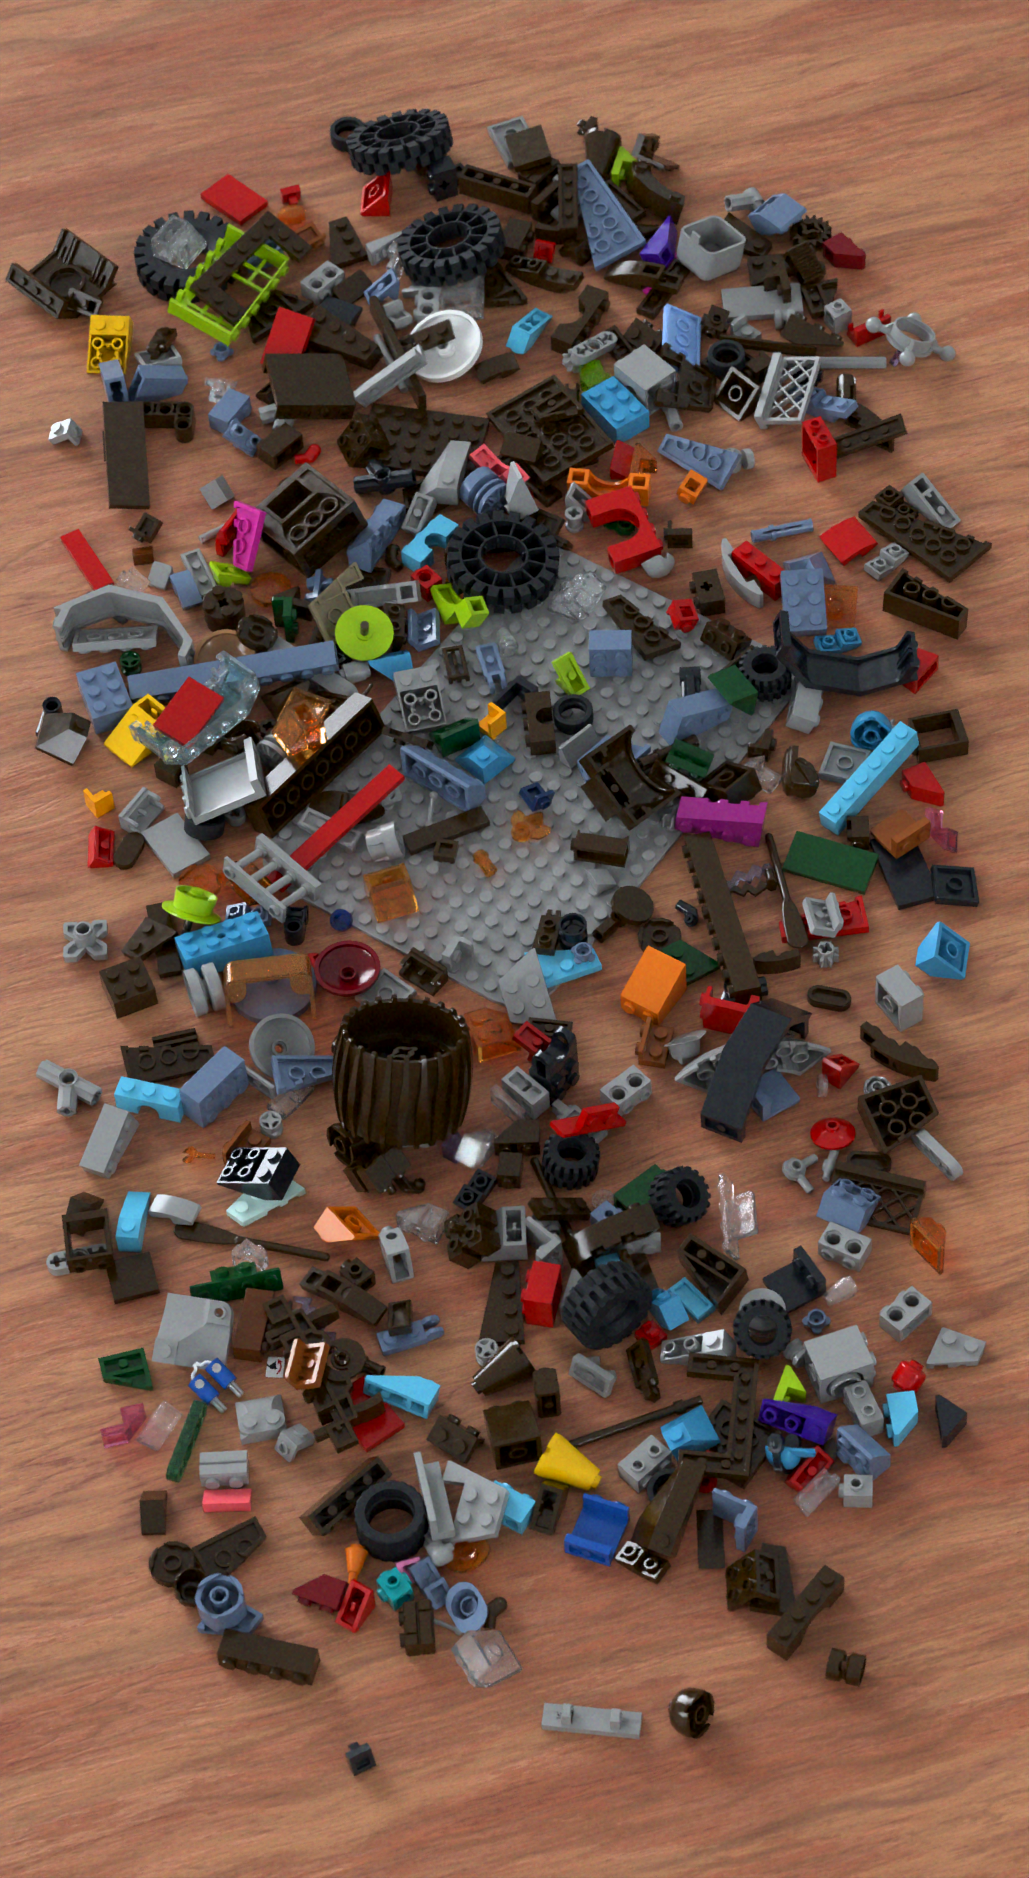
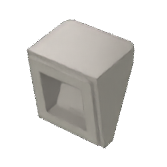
M154 561L146 584L166 590L171 582L169 575L174 574L173 567Z
M608 869L587 870L588 880L597 894L617 886Z

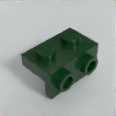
M284 596L272 597L275 626L284 627L286 641L295 643V634H299V622H296L297 608H294L293 598Z
M676 738L666 758V762L669 763L671 768L676 770L685 769L689 771L688 774L690 776L700 779L701 777H706L714 754Z

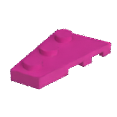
M234 501V508H237V519H234V527H237V538L233 542V566L244 571L253 572L266 512L241 501Z

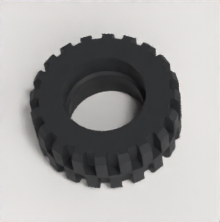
M610 1261L606 1265L601 1264L595 1270L587 1272V1275L584 1278L581 1277L577 1281V1285L571 1288L570 1294L565 1298L564 1306H562V1320L565 1326L586 1348L593 1350L610 1348L613 1344L622 1342V1339L625 1337H629L632 1331L641 1325V1321L647 1317V1311L651 1309V1301L653 1300L651 1287L629 1263Z

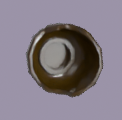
M198 1568L183 1569L177 1575L174 1583L176 1600L183 1606L196 1607L195 1595L198 1585L208 1575Z

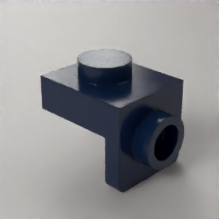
M538 782L522 787L519 791V795L532 812L548 808L555 794L553 790L545 792Z

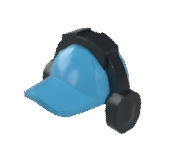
M771 1434L768 1437L767 1446H765L767 1459L777 1474H790L801 1458L815 1457L816 1450L801 1448V1438L794 1434H789L785 1440L781 1434Z

